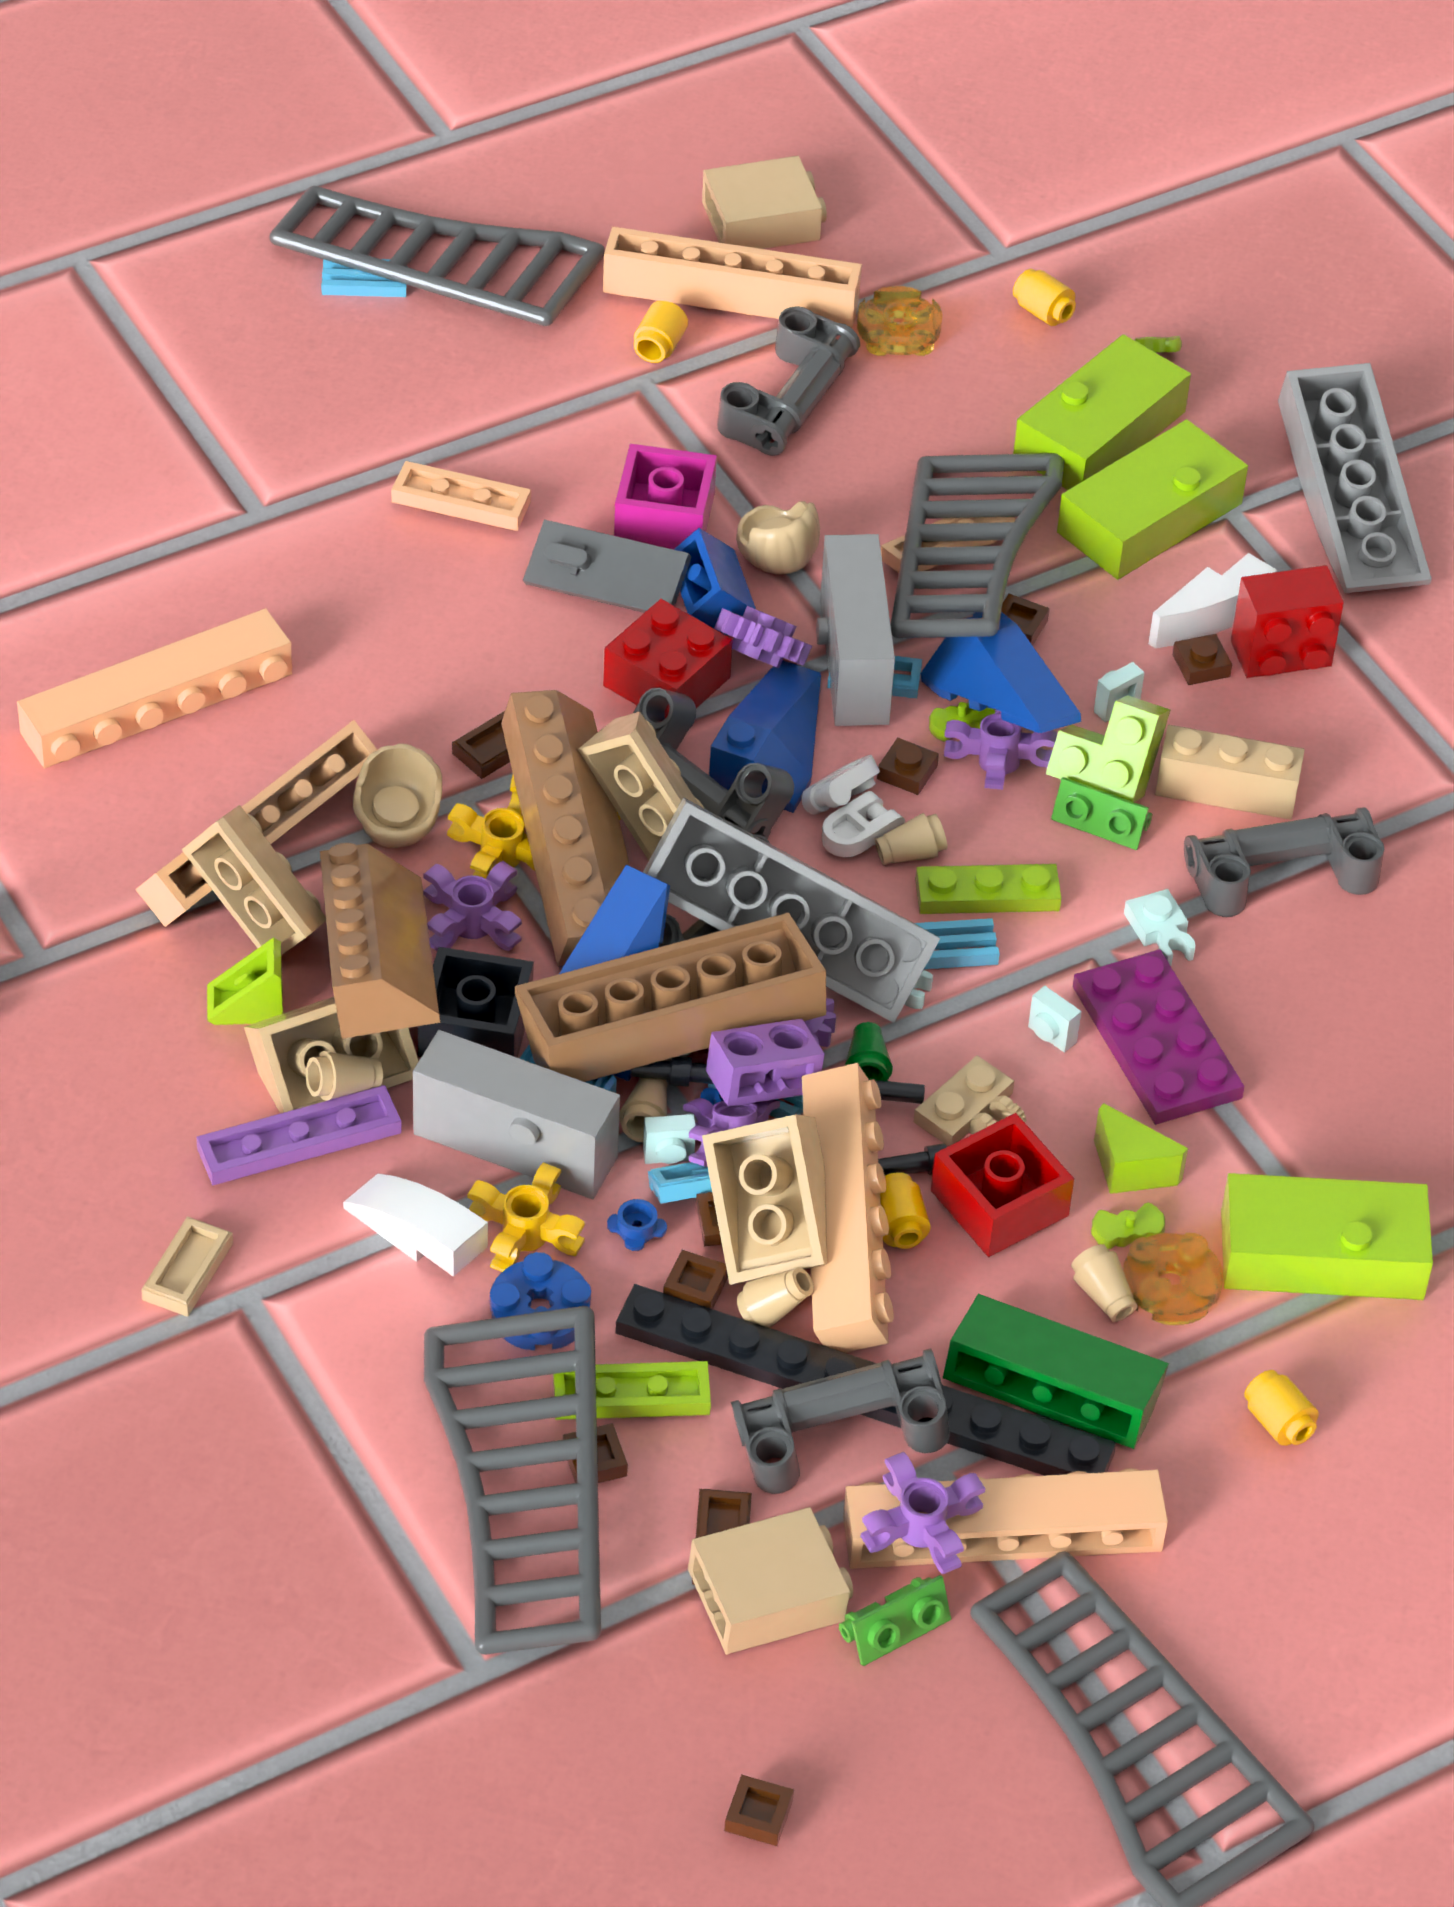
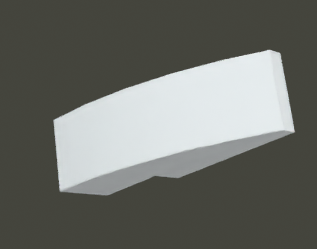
M1250 553L1245 555L1223 575L1209 567L1205 568L1153 612L1148 644L1155 649L1174 646L1176 641L1216 634L1233 627L1241 577L1277 572V570Z
M378 1173L343 1202L345 1210L417 1262L420 1258L426 1256L453 1277L488 1247L487 1221L447 1196L407 1179Z

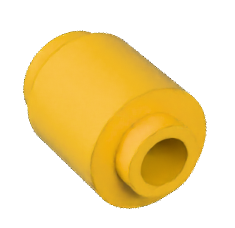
M1027 269L1018 277L1014 284L1013 296L1017 298L1018 304L1049 326H1056L1068 321L1075 311L1076 296L1074 290L1043 270Z
M669 301L654 302L634 333V350L637 355L650 363H659L663 359L670 357L688 327V318L685 312L678 305Z
M905 1173L885 1175L886 1191L880 1193V1200L887 1216L889 1232L888 1235L883 1236V1241L889 1246L901 1249L915 1247L927 1237L931 1229L920 1187Z
M1267 1370L1256 1376L1247 1386L1244 1397L1248 1401L1249 1411L1280 1445H1299L1307 1441L1314 1434L1317 1428L1316 1422L1319 1412L1288 1376L1279 1375L1275 1370Z

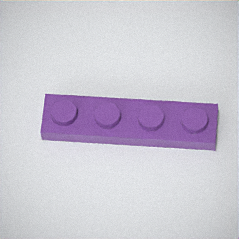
M382 1085L200 1135L196 1138L197 1150L213 1186L390 1137L402 1132L399 1114L386 1086Z

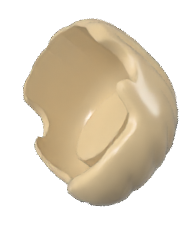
M800 501L789 510H782L769 505L758 506L750 510L741 518L737 528L736 541L741 554L753 566L768 573L790 574L801 570L810 561L819 544L820 523L817 509L813 503L807 504L805 501Z
M409 744L380 747L378 751L371 753L363 763L353 796V810L359 822L362 823L365 833L375 843L388 848L409 846L425 837L432 830L438 817L442 797L441 770L429 754Z

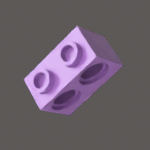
M802 1018L711 1032L706 1072L727 1107L802 1095V1076L822 1071L825 1053Z

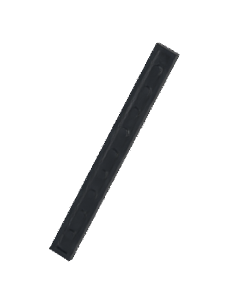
M634 1284L616 1320V1334L697 1361H708L709 1365L782 1389L877 1364ZM942 1385L950 1425V1437L947 1444L1044 1476L1066 1475L1075 1471L1087 1473H1103L1108 1471L1115 1453L1116 1442ZM895 1406L860 1414L901 1428ZM921 1418L917 1422H928L933 1418Z

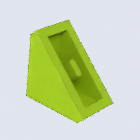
M273 937L207 984L208 1022L214 1025L253 1024L283 1014L281 941Z
M1102 1104L1098 1110L1094 1142L1110 1194L1178 1186L1183 1180L1188 1148L1109 1105Z

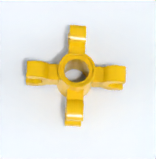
M517 790L512 796L508 808L493 809L484 817L479 816L467 805L455 804L448 815V820L453 823L447 831V836L458 842L471 841L481 845L480 851L476 853L470 864V869L475 870L474 876L486 879L492 868L501 861L506 862L513 868L522 861L535 871L528 837L524 833L525 824Z
M543 1162L534 1176L532 1185L516 1186L509 1190L506 1195L500 1193L493 1185L487 1182L475 1181L467 1194V1198L473 1200L469 1210L485 1221L493 1220L503 1224V1232L496 1236L491 1245V1252L496 1253L490 1264L491 1268L503 1272L506 1268L517 1262L521 1251L536 1250L544 1245L546 1241L552 1243L559 1251L567 1255H577L585 1242V1238L579 1236L585 1226V1221L573 1215L559 1216L549 1212V1204L555 1201L561 1190V1185L555 1183L561 1174L560 1168Z

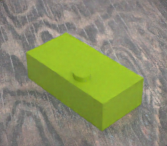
M1122 334L1017 419L1013 454L1056 453L1060 455L1064 460L1062 487L1069 490L1151 441L1185 413L1191 373ZM1037 471L1043 476L1046 474V471Z
M1186 419L1062 493L1057 533L1119 580L1241 505L1248 465Z
M1228 1173L1221 1208L1224 1289L1424 1300L1433 1265L1427 1184Z

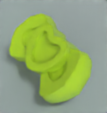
M1180 336L1135 338L1136 342L1154 352H1178L1182 347Z
M960 702L958 706H948L945 709L935 708L929 716V730L935 738L945 742L951 739L945 737L947 721L959 720L965 722L971 728L980 729L982 719L990 714H994L995 710L986 707L982 711H977L969 708V703Z
M1149 1202L1145 1203L1137 1212L1124 1210L1115 1215L1105 1210H1099L1092 1219L1091 1235L1098 1244H1104L1108 1250L1115 1246L1126 1247L1131 1243L1141 1245L1147 1240L1158 1242L1165 1231V1217L1156 1206Z

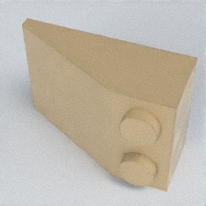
M795 1114L702 1135L729 1284L733 1285L752 1281L798 1267L808 1269L826 1265L825 1170L815 1117Z

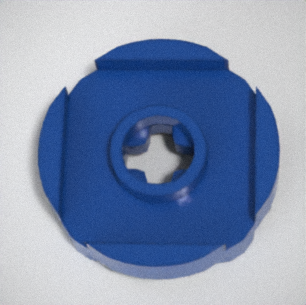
M541 1252L530 1253L524 1258V1261L517 1262L506 1268L496 1278L490 1290L492 1319L579 1306L590 1307L591 1287L584 1277L573 1267L563 1262L552 1260L548 1254ZM535 1299H546L551 1306L549 1309L543 1306H539L535 1310L530 1308L531 1301ZM574 1328L505 1337L503 1339L525 1350L535 1351V1345L552 1344L553 1350L563 1348L574 1342Z

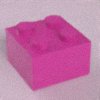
M630 443L615 501L614 536L674 550L698 528L706 532L715 495L717 455Z

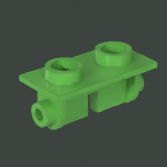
M1062 777L1051 820L1137 850L1143 830L1147 831L1153 814L1149 813V808L1144 805Z
M939 1575L933 1579L930 1577L924 1580L920 1577L912 1579L910 1584L885 1596L886 1604L881 1606L874 1602L855 1613H847L845 1621L839 1624V1631L846 1642L856 1641L860 1664L865 1666L951 1620L943 1577Z

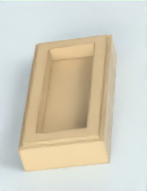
M187 1216L141 1289L142 1300L188 1317L233 1245V1233Z

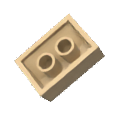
M640 711L613 719L578 748L579 753L648 861L683 797L704 808L701 802L693 796L681 777L677 764L669 758L656 737L655 729L645 720Z
M1168 725L1155 795L1292 820L1305 749Z
M240 805L224 815L181 849L257 948L274 937L281 941L282 955L326 921V916L321 911L318 899L310 891L303 888L293 875L288 860L281 853L273 849L263 836L262 828L253 816L246 814Z
M334 997L244 1026L258 1074L280 1113L325 1101L321 1096H312L306 1083V1066L311 1057H318L323 1051L379 1059L383 1068L381 1086L385 1085L386 1088L413 1080V1070L419 1062L409 1028L342 1039Z

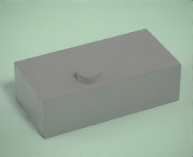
M879 534L825 535L820 595L822 617L817 618L816 634L817 644L825 645L834 724L835 726L889 725L895 655Z
M441 1030L437 1031L413 1070L414 1135L534 1178L538 1168L544 1162L561 1169V1174L555 1182L556 1184L561 1185V1188L590 1199L595 1198L618 1158L620 1094Z

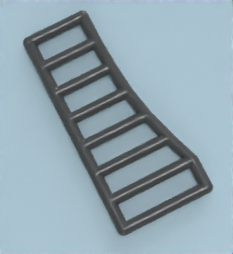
M319 186L309 187L271 231L269 236L270 241L274 245L542 326H550L603 258L605 252L604 246L600 243L563 232L476 224L433 217L363 200ZM317 204L337 209L313 239L293 233ZM354 215L375 220L351 250L331 244ZM393 225L415 229L390 261L369 256ZM433 233L456 237L427 273L407 267ZM475 240L498 243L466 285L445 279ZM518 245L542 247L505 296L483 290ZM561 250L582 255L581 259L543 308L522 302Z
M1056 453L923 456L918 460L890 624L891 633L894 637H990L998 633L1003 599L1015 556L1031 527L1062 487L1064 460L1060 455ZM1046 471L1045 476L933 478V473ZM1034 494L1031 499L929 501V496ZM1017 517L1015 522L925 524L926 519ZM1004 540L1001 546L921 547L922 542ZM994 564L992 570L918 571V565ZM987 588L986 594L914 595L915 589ZM983 612L982 618L910 620L911 613Z
M579 1306L428 1328L424 1334V1382L441 1420L457 1464L467 1507L473 1562L476 1650L481 1654L487 1655L596 1640L601 1634L595 1315L593 1310L588 1306ZM574 1328L575 1350L444 1368V1346ZM575 1371V1394L457 1410L448 1389ZM576 1415V1438L473 1452L466 1433L468 1429ZM577 1459V1483L489 1495L484 1493L480 1472ZM577 1504L578 1528L500 1539L491 1538L489 1516ZM578 1550L579 1574L495 1585L494 1561ZM579 1596V1621L496 1631L497 1606Z
M1065 1551L1057 1553L976 1602L971 1607L970 1614L972 1619L1008 1658L1066 1734L1098 1791L1133 1876L1161 1907H1200L1313 1832L1314 1821L1070 1553ZM1060 1576H1063L1080 1595L1075 1600L1017 1635L998 1616L1001 1612ZM1094 1612L1114 1632L1048 1674L1030 1653ZM1129 1649L1147 1671L1077 1714L1061 1691ZM1161 1687L1182 1707L1104 1757L1089 1733ZM1197 1724L1216 1745L1131 1801L1125 1802L1114 1776ZM1230 1763L1249 1781L1251 1785L1146 1852L1136 1828V1823ZM1266 1801L1286 1822L1285 1825L1180 1893L1159 1872V1870Z

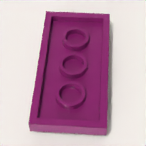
M1160 949L1074 974L1072 987L1155 1125L1243 1098L1244 1084Z

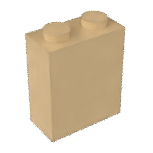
M799 156L703 170L702 203L719 243L765 249L820 240L821 222H826L827 219L826 205L822 197H817L811 171H805Z
M811 1507L692 1539L688 1571L691 1578L693 1577L695 1587L726 1655L845 1621L848 1601L853 1597L851 1577L845 1567H838L833 1556L831 1535L825 1525L819 1526Z

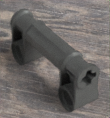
M794 306L784 309L780 313L778 320L775 351L780 359L796 364L799 367L776 397L743 382H733L723 387L720 394L717 420L719 432L726 438L742 442L758 449L764 454L775 456L782 453L787 445L789 435L801 428L812 410L836 378L842 373L847 357H852L859 350L860 339L857 333L846 324L837 323L822 317L804 307Z
M652 688L646 691L640 698L633 713L640 711L645 720L653 726L657 739L669 758L679 767L681 777L693 796L701 802L704 809L751 834L762 835L768 839L772 827L793 796L794 782L792 776L786 770L761 763H749L738 772L735 781L730 789L727 790L677 751V748L696 719V707L693 700L685 694L662 688ZM669 704V714L665 719V709ZM767 778L768 787L766 792L762 794V784Z
M1365 807L1357 808L1354 814L1331 817L1325 813L1320 814L1318 817L1239 830L1227 829L1223 831L1222 835L1198 839L1197 836L1190 835L1185 837L1184 857L1188 872L1194 877L1207 909L1213 914L1222 917H1232L1244 910L1251 873L1250 866L1324 854L1327 856L1341 888L1352 894L1363 895L1371 893L1377 888L1384 855V844L1374 828L1370 812Z
M931 1348L923 1350L922 1356L894 1364L889 1360H885L870 1366L784 1389L773 1390L771 1397L741 1404L739 1400L731 1402L742 1446L746 1448L754 1480L760 1489L771 1494L784 1493L790 1490L799 1479L800 1469L792 1433L895 1406L905 1441L913 1450L921 1453L936 1452L948 1443L950 1437L946 1401L943 1395L938 1367ZM921 1418H933L928 1422H917ZM772 1458H782L776 1463H766L767 1460Z

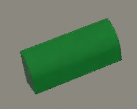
M978 1294L950 1340L943 1379L1135 1449L1156 1405L1169 1363Z

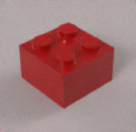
M1327 565L1241 577L1231 643L1246 678L1332 666L1344 601Z
M661 598L605 647L603 686L635 705H638L640 698L646 691L652 688H662L689 696L697 708L730 679L733 639ZM669 704L665 709V719L669 714Z
M1014 1113L936 1152L931 1192L987 1257H990L1068 1217L1075 1178L1018 1114Z

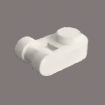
M867 755L857 759L805 789L802 794L804 809L808 813L815 815L827 811L830 807L836 808L845 805L850 801L851 796L873 787L876 784L873 777L880 772L873 756Z
M867 791L831 813L824 820L822 844L828 852L835 856L853 857L875 845V838L881 837L883 834L904 824L905 819L894 809H885L883 807V800L874 792Z

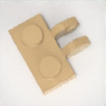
M977 1055L915 1109L913 1122L947 1146H950L960 1141L966 1134H974L1014 1113H1017L1024 1122L1027 1120L1021 1107L1008 1098L1013 1094L1015 1081Z

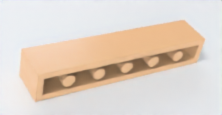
M612 226L604 252L603 292L779 319L780 313L784 309L800 306L822 317L853 328L859 304L862 264Z
M266 608L17 701L20 734L45 769L292 675L291 641Z
M353 720L244 804L242 808L246 814L253 816L262 828L263 836L271 845L359 776L365 760H367L371 753L378 750L355 720ZM182 852L140 885L136 891L166 927L211 892L212 888L184 852Z
M854 1063L802 1076L803 1116L815 1117L825 1170L827 1264L811 1268V1279L814 1287L812 1293L813 1329L824 1346L844 1353L889 1343L888 1323L893 1322L894 1319L892 1302L885 1288V1279L891 1277V1265L888 1254L883 1248V1236L888 1235L889 1226L880 1200V1193L886 1191L885 1175L881 1165L878 1163V1151L883 1150L884 1141L875 1113V1109L881 1108V1095L874 1079L869 1080L859 1064Z
M1133 1468L1123 1469L1119 1472L1103 1473L1075 1471L1066 1475L1036 1476L1033 1474H1022L1010 1478L991 1479L978 1477L985 1487V1493L978 1495L983 1503V1508L971 1515H956L946 1519L949 1529L958 1535L963 1544L964 1551L956 1554L961 1563L1051 1558L1062 1551L1068 1552L1072 1556L1162 1552L1168 1523L1159 1471ZM956 1480L938 1482L946 1488L951 1486ZM868 1482L859 1486H846L843 1521L850 1569L935 1564L928 1547L919 1548L911 1546L902 1538L896 1539L883 1550L873 1553L869 1552L860 1537L861 1533L867 1530L862 1517L876 1510L883 1509L888 1511L900 1506L898 1498L891 1494L885 1484Z

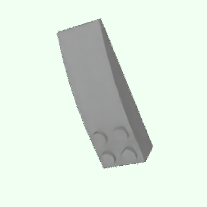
M1371 363L1287 371L1278 404L1309 511L1321 543L1344 593L1429 585L1432 580Z
M684 797L643 873L670 885L669 903L721 931L789 912L826 970V987L895 1023L940 940L938 936Z

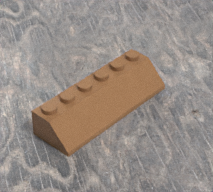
M558 690L511 693L501 724L557 966H564L625 865L630 866L617 811L578 751V748L598 733L593 711Z
M340 843L329 850L320 851L332 988L342 1039L440 1023L421 877L367 843L360 845Z
M788 912L515 986V995L536 1065L586 1082L709 1048L711 1032L801 1018L803 1021L825 1016L826 970Z

